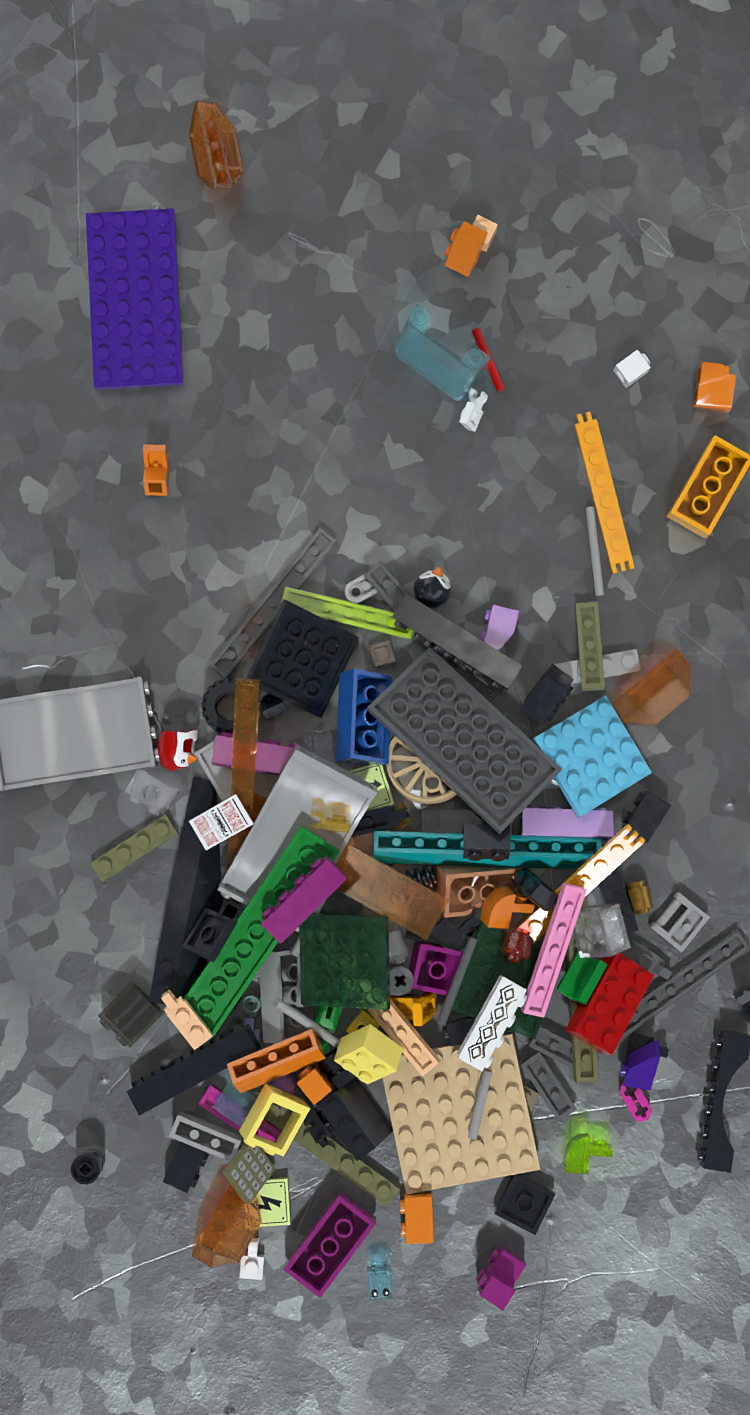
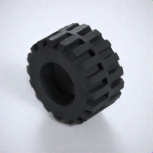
M223 678V680L215 681L212 686L210 685L207 688V692L203 694V703L201 702L202 715L206 723L215 731L241 734L255 723L256 717L259 714V701L253 689L244 681L236 678ZM228 693L238 695L244 704L242 714L233 720L224 719L217 710L218 701L223 695Z

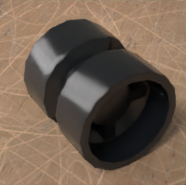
M336 1048L329 1055L325 1056L326 1059L319 1061L317 1064L324 1074L330 1075L329 1081L337 1090L356 1076L334 1061L337 1052Z
M91 1148L79 1153L71 1164L70 1171L74 1180L85 1185L97 1180L105 1167L104 1156L100 1151Z

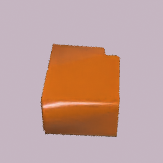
M702 362L698 366L693 408L728 413L731 410L736 375L729 373L728 366L710 362Z

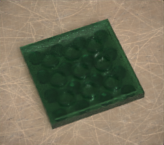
M312 913L299 926L301 1005L376 1010L390 1009L389 916Z
M480 923L475 935V939H478L451 1010L476 1019L500 975L527 990L542 947L541 944L496 928H488L485 924ZM504 938L512 946L528 947L526 954L522 950L521 953L524 954L522 957L508 955L507 952L502 950L503 946L505 948V942L503 945ZM511 951L510 954L517 953L518 951ZM517 1007L514 1013L516 1016L515 1021L510 1028L506 1027V1029L536 1040L543 1017L525 1014L521 1011L520 1007Z

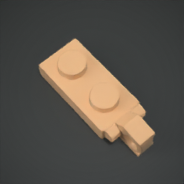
M170 989L162 994L161 999L167 1006L164 1008L167 1013L166 1015L194 1050L213 1037L211 1030L186 999H183L181 996L177 999Z

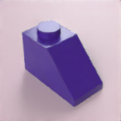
M653 1041L627 1054L626 1062H622L620 1066V1076H623L624 1086L651 1090L661 1057L660 1041Z

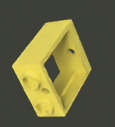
M265 1083L239 1132L247 1145L253 1148L257 1145L270 1155L274 1156L276 1153L284 1157L310 1107L303 1099ZM272 1103L293 1111L276 1143L255 1134Z

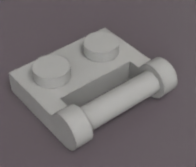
M677 891L673 896V901L657 921H653L649 927L682 953L710 917ZM681 904L686 907L684 912L668 932L665 931L663 926Z

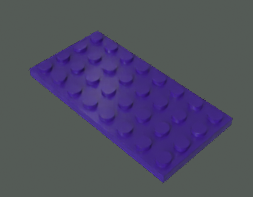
M174 208L86 213L94 389L184 385Z

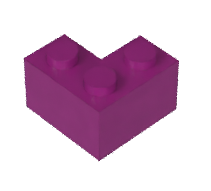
M501 1245L499 1250L495 1249L489 1257L490 1264L486 1269H481L476 1280L478 1281L479 1296L503 1311L515 1293L514 1284L526 1267V1263L523 1258Z

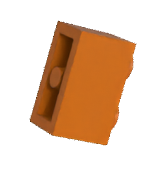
M464 221L459 229L455 228L450 240L453 241V244L450 243L445 252V256L448 257L445 266L469 277L478 261L488 233Z
M317 1062L299 1071L297 1084L313 1105L332 1091L333 1085L329 1081V1077L324 1074Z
M417 1192L407 1195L404 1193V1200H400V1214H405V1223H401V1237H406V1244L434 1243L431 1192Z

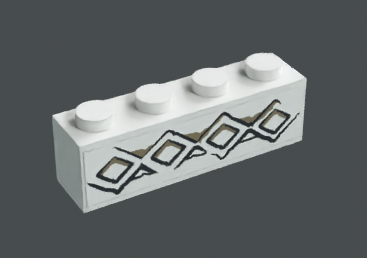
M500 975L455 1056L480 1071L488 1068L494 1058L492 1056L496 1047L499 1048L504 1041L505 1036L503 1033L506 1027L510 1028L515 1021L516 1016L514 1013L517 1007L521 1008L527 999L525 993L527 990Z

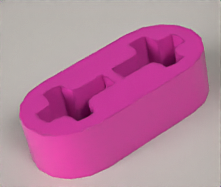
M622 1082L619 1086V1093L631 1115L637 1121L643 1122L648 1120L652 1110L642 1090L635 1088L633 1093L636 1098L632 1099L628 1093L624 1095L626 1086ZM636 1102H639L642 1107H646L643 1116L639 1113L635 1114L638 1110L635 1105Z

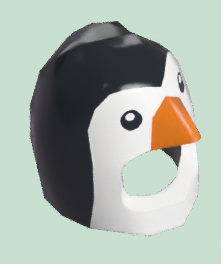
M441 567L419 575L413 587L416 600L429 608H438L446 603L450 597L451 585L448 577L443 574Z

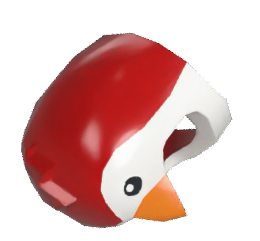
M161 731L158 739V755L161 765L167 770L175 772L176 770L187 768L189 764L195 762L198 759L194 755L198 731Z

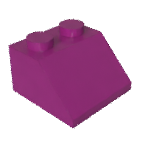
M415 940L409 970L414 979L411 989L447 995L463 951L444 948L436 943H425Z

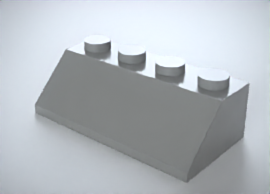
M292 948L273 949L259 969L263 1043L276 1044L309 1030L273 1005L276 998H280L314 1021L313 1007H296L297 957L290 954Z

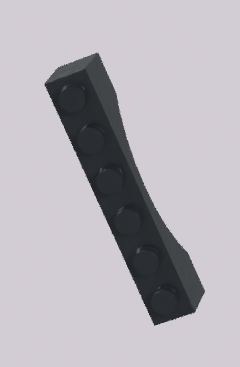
M720 1029V1035L717 1034L715 1038L717 1054L716 1057H713L711 1063V1070L714 1071L713 1080L710 1079L708 1083L710 1100L706 1102L704 1108V1115L707 1116L706 1125H702L701 1128L703 1145L702 1148L699 1147L697 1160L700 1161V1165L704 1169L731 1173L734 1149L728 1140L724 1128L723 1101L726 1089L733 1075L749 1058L750 1035Z

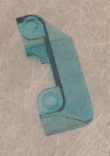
M417 304L410 313L395 345L396 357L450 398L456 401L464 400L488 370L491 357L482 350L475 348L468 350L462 358L426 332L431 324V315L425 308Z

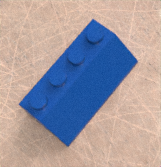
M358 669L340 673L336 762L354 765L389 764L390 731L367 710V707L392 684V676Z

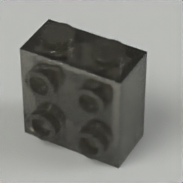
M131 981L98 1017L101 1019L99 1022L105 1029H112L117 1034L116 1039L123 1046L128 1045L131 1048L160 1018L164 1011L155 1002H150L149 996L134 981Z

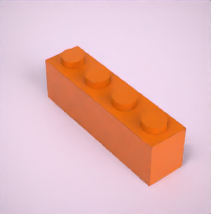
M310 1029L230 1062L227 1066L233 1085L240 1093H243L326 1058L318 1036Z

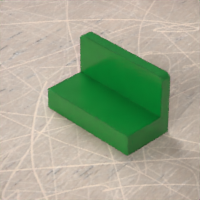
M577 951L560 981L557 991L577 1004L586 1005L607 964L601 960H593L581 951Z

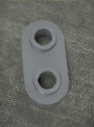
M363 575L349 582L345 588L347 600L357 604L378 593ZM359 589L360 595L353 596L352 590Z

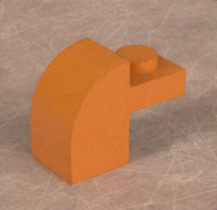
M143 444L145 495L168 496L169 454H167L166 445Z
M500 887L493 890L484 900L480 920L488 928L509 929L512 912L533 913L535 905L525 895L515 894L508 887Z

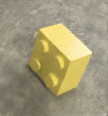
M369 1024L340 1039L334 1061L358 1077L360 1081L369 1084L398 1070L403 1048Z

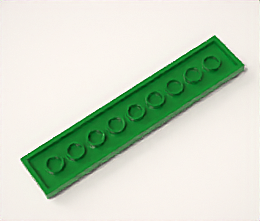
M303 825L299 827L236 920L237 924L215 962L209 961L183 998L189 1002L211 1030L213 1037L278 943L261 925L262 913L269 906L274 907L279 902V896L285 890L290 891L295 886V880L301 874L307 875L312 870L310 866L319 857L323 859L327 855L334 861L340 852V849Z

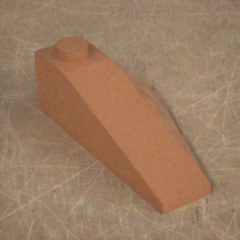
M437 866V893L443 917L466 916L473 913L472 910L482 907L486 897L493 890L500 887H508L515 894L520 893L514 887L512 880L515 874L523 867Z

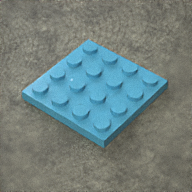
M607 696L600 698L531 739L536 746L562 769L554 779L577 817L583 816L652 773Z

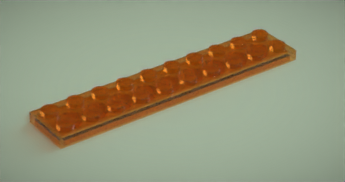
M251 791L243 807L254 823L267 798ZM252 825L236 834L245 839ZM347 843L336 863L346 873L347 879L336 890L423 939L428 940L449 899Z

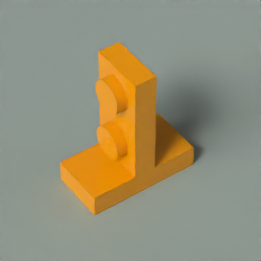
M425 992L422 996L388 995L407 1020L413 1021L414 1026H423L437 1014L435 993Z

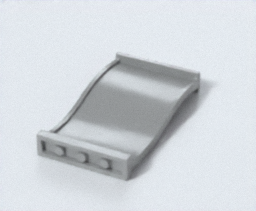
M141 676L92 686L1 699L0 791L158 766L157 761H160L158 747L155 748L154 739H157L156 726L151 724V717L154 716L152 703H148L147 695L150 694L149 682L145 681L144 677Z
M297 744L237 855L220 881L218 891L225 898L230 900L234 898L241 902L243 907H246L301 825L340 849V852L333 861L336 864L371 801L377 795V787ZM301 925L295 931L299 932Z

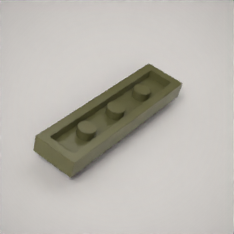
M598 602L576 603L575 612L581 690H604L605 682Z
M165 814L91 862L90 865L101 882H104L178 834V831L167 814Z

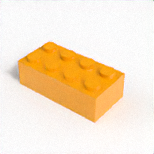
M714 435L666 517L704 539L707 538L750 466V455Z

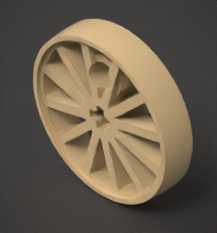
M395 736L393 737L389 745V764H386L393 786L401 795L413 802L426 805L439 804L457 795L452 789L445 792L443 781L418 757L393 755L397 744L409 750ZM392 761L415 763L393 773ZM417 771L406 788H403L398 783V778ZM424 775L422 780V796L410 793L418 780ZM431 778H436L439 781L438 787L435 789H429L426 785L427 781ZM441 792V795H439V796L428 797V794H430V795H437V794H439V793Z

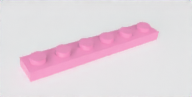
M564 882L562 884L526 992L527 999L521 1007V1011L525 1014L543 1018L545 1016L587 891L584 887Z

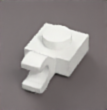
M475 389L470 390L469 399L471 402H467L466 407L461 412L459 421L467 430L473 432L477 429L483 415L482 406L488 398V395L483 391L480 397L476 398L478 392Z
M250 1237L248 1253L241 1254L240 1278L263 1279L264 1254H258L259 1238Z

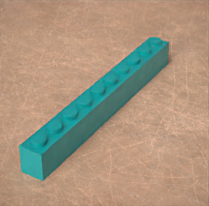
M374 831L373 863L579 869L602 848L601 838L510 835L511 850L509 860L493 861L492 859H481L479 861H472L463 858V834Z

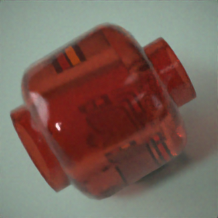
M515 927L506 932L501 951L507 956L506 959L508 961L520 963V960H527L530 957L534 940L530 936L529 931Z

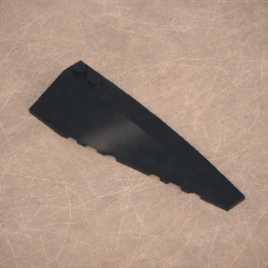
M193 777L149 996L150 1002L165 1004L161 999L162 994L169 989L177 999L180 996L184 998L208 963L206 959L182 947L204 908L219 913L223 905V896L218 891L219 883L222 880L220 845L218 843L205 850L189 822L217 805V791L208 779Z

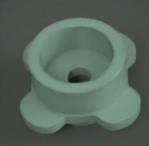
M248 990L245 992L244 999L239 1001L238 1008L249 1013L250 1017H256L261 1007V997L256 996L254 991Z

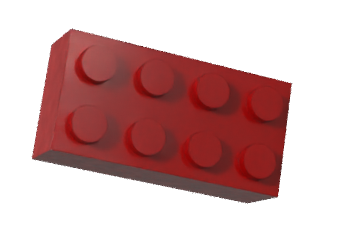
M607 951L602 959L607 964L603 975L587 1004H578L565 1031L601 1054L613 1055L654 974L618 951Z

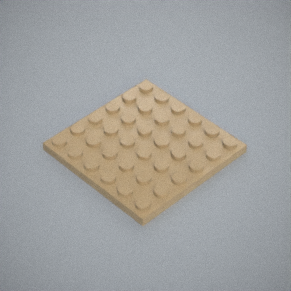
M512 1033L503 1034L505 1036L504 1041L499 1048L496 1047L492 1053L494 1058L491 1065L483 1069L492 1071V1076L477 1139L468 1138L483 1071L455 1056L462 1044L431 1048L441 1061L424 1076H421L407 1057L402 1054L398 1070L383 1077L406 1195L540 1170Z

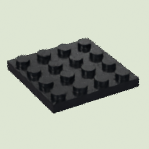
M283 599L245 682L322 718L339 682V675L343 673L359 637Z

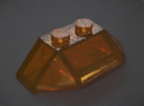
M196 102L192 114L189 138L197 177L213 190H232L244 172L236 130L228 118L219 110L220 107L217 103Z
M675 648L617 697L611 705L622 723L656 725L690 696V663Z
M230 1184L199 1237L192 1257L210 1268L239 1263L262 1223L257 1196L251 1204H246Z

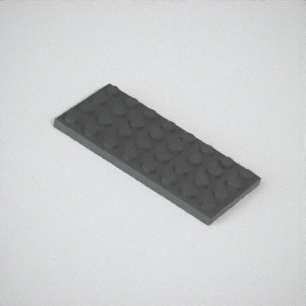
M430 647L367 707V710L499 834L562 770Z

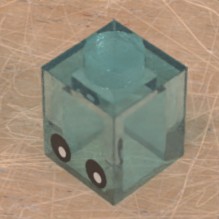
M375 1262L371 1264L372 1266H367L369 1300L392 1298L390 1264L385 1265V1262Z

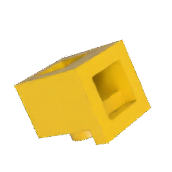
M362 1008L348 1025L346 1031L350 1034L356 1031L359 1025L367 1026L369 1024L377 1029L379 1023L370 1012Z

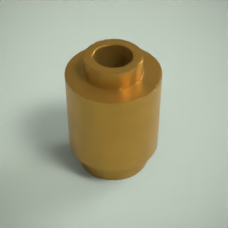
M644 880L626 884L628 890L625 891L632 911H635L636 915L650 912L649 907L653 905L648 885H645Z

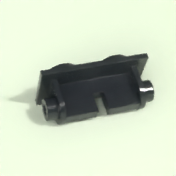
M305 1099L310 1110L303 1123L305 1126L312 1122L314 1123V1126L308 1131L315 1143L323 1146L328 1143L327 1137L329 1139L336 1138L333 1133L335 1130L328 1120L325 1121L317 1103L313 1105L309 1099Z

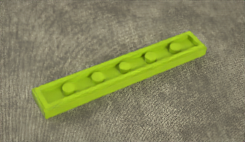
M285 586L282 601L283 599L288 600L325 620L411 640V630L407 628L406 631H403L394 625L395 620L392 619V616L395 612Z

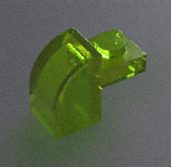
M588 1133L578 1134L565 1147L563 1169L565 1173L588 1174L589 1156L612 1157L613 1148L607 1143V1140L594 1139L593 1142H590Z

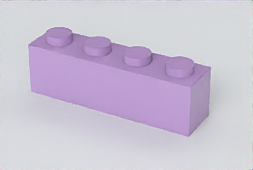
M535 805L527 806L521 812V835L601 838V843L606 844L614 837L613 811H607L606 808H595L583 816L577 817L572 808L562 809L559 806H552L549 809H543Z

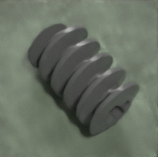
M402 966L386 967L379 971L376 976V982L387 995H404L413 986L414 979L409 969Z

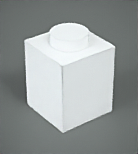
M636 350L618 363L613 371L625 388H627L648 373L651 368L649 366L650 361L644 353L640 354Z

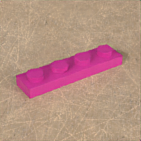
M213 1084L209 1086L198 1105L238 1131L250 1112L249 1108ZM263 1119L255 1134L276 1143L282 1131L269 1121Z

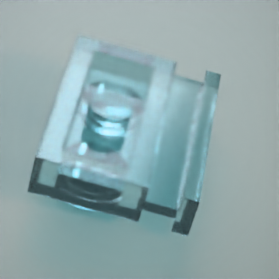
M230 1079L212 1108L241 1127L258 1096L250 1090L240 1093Z

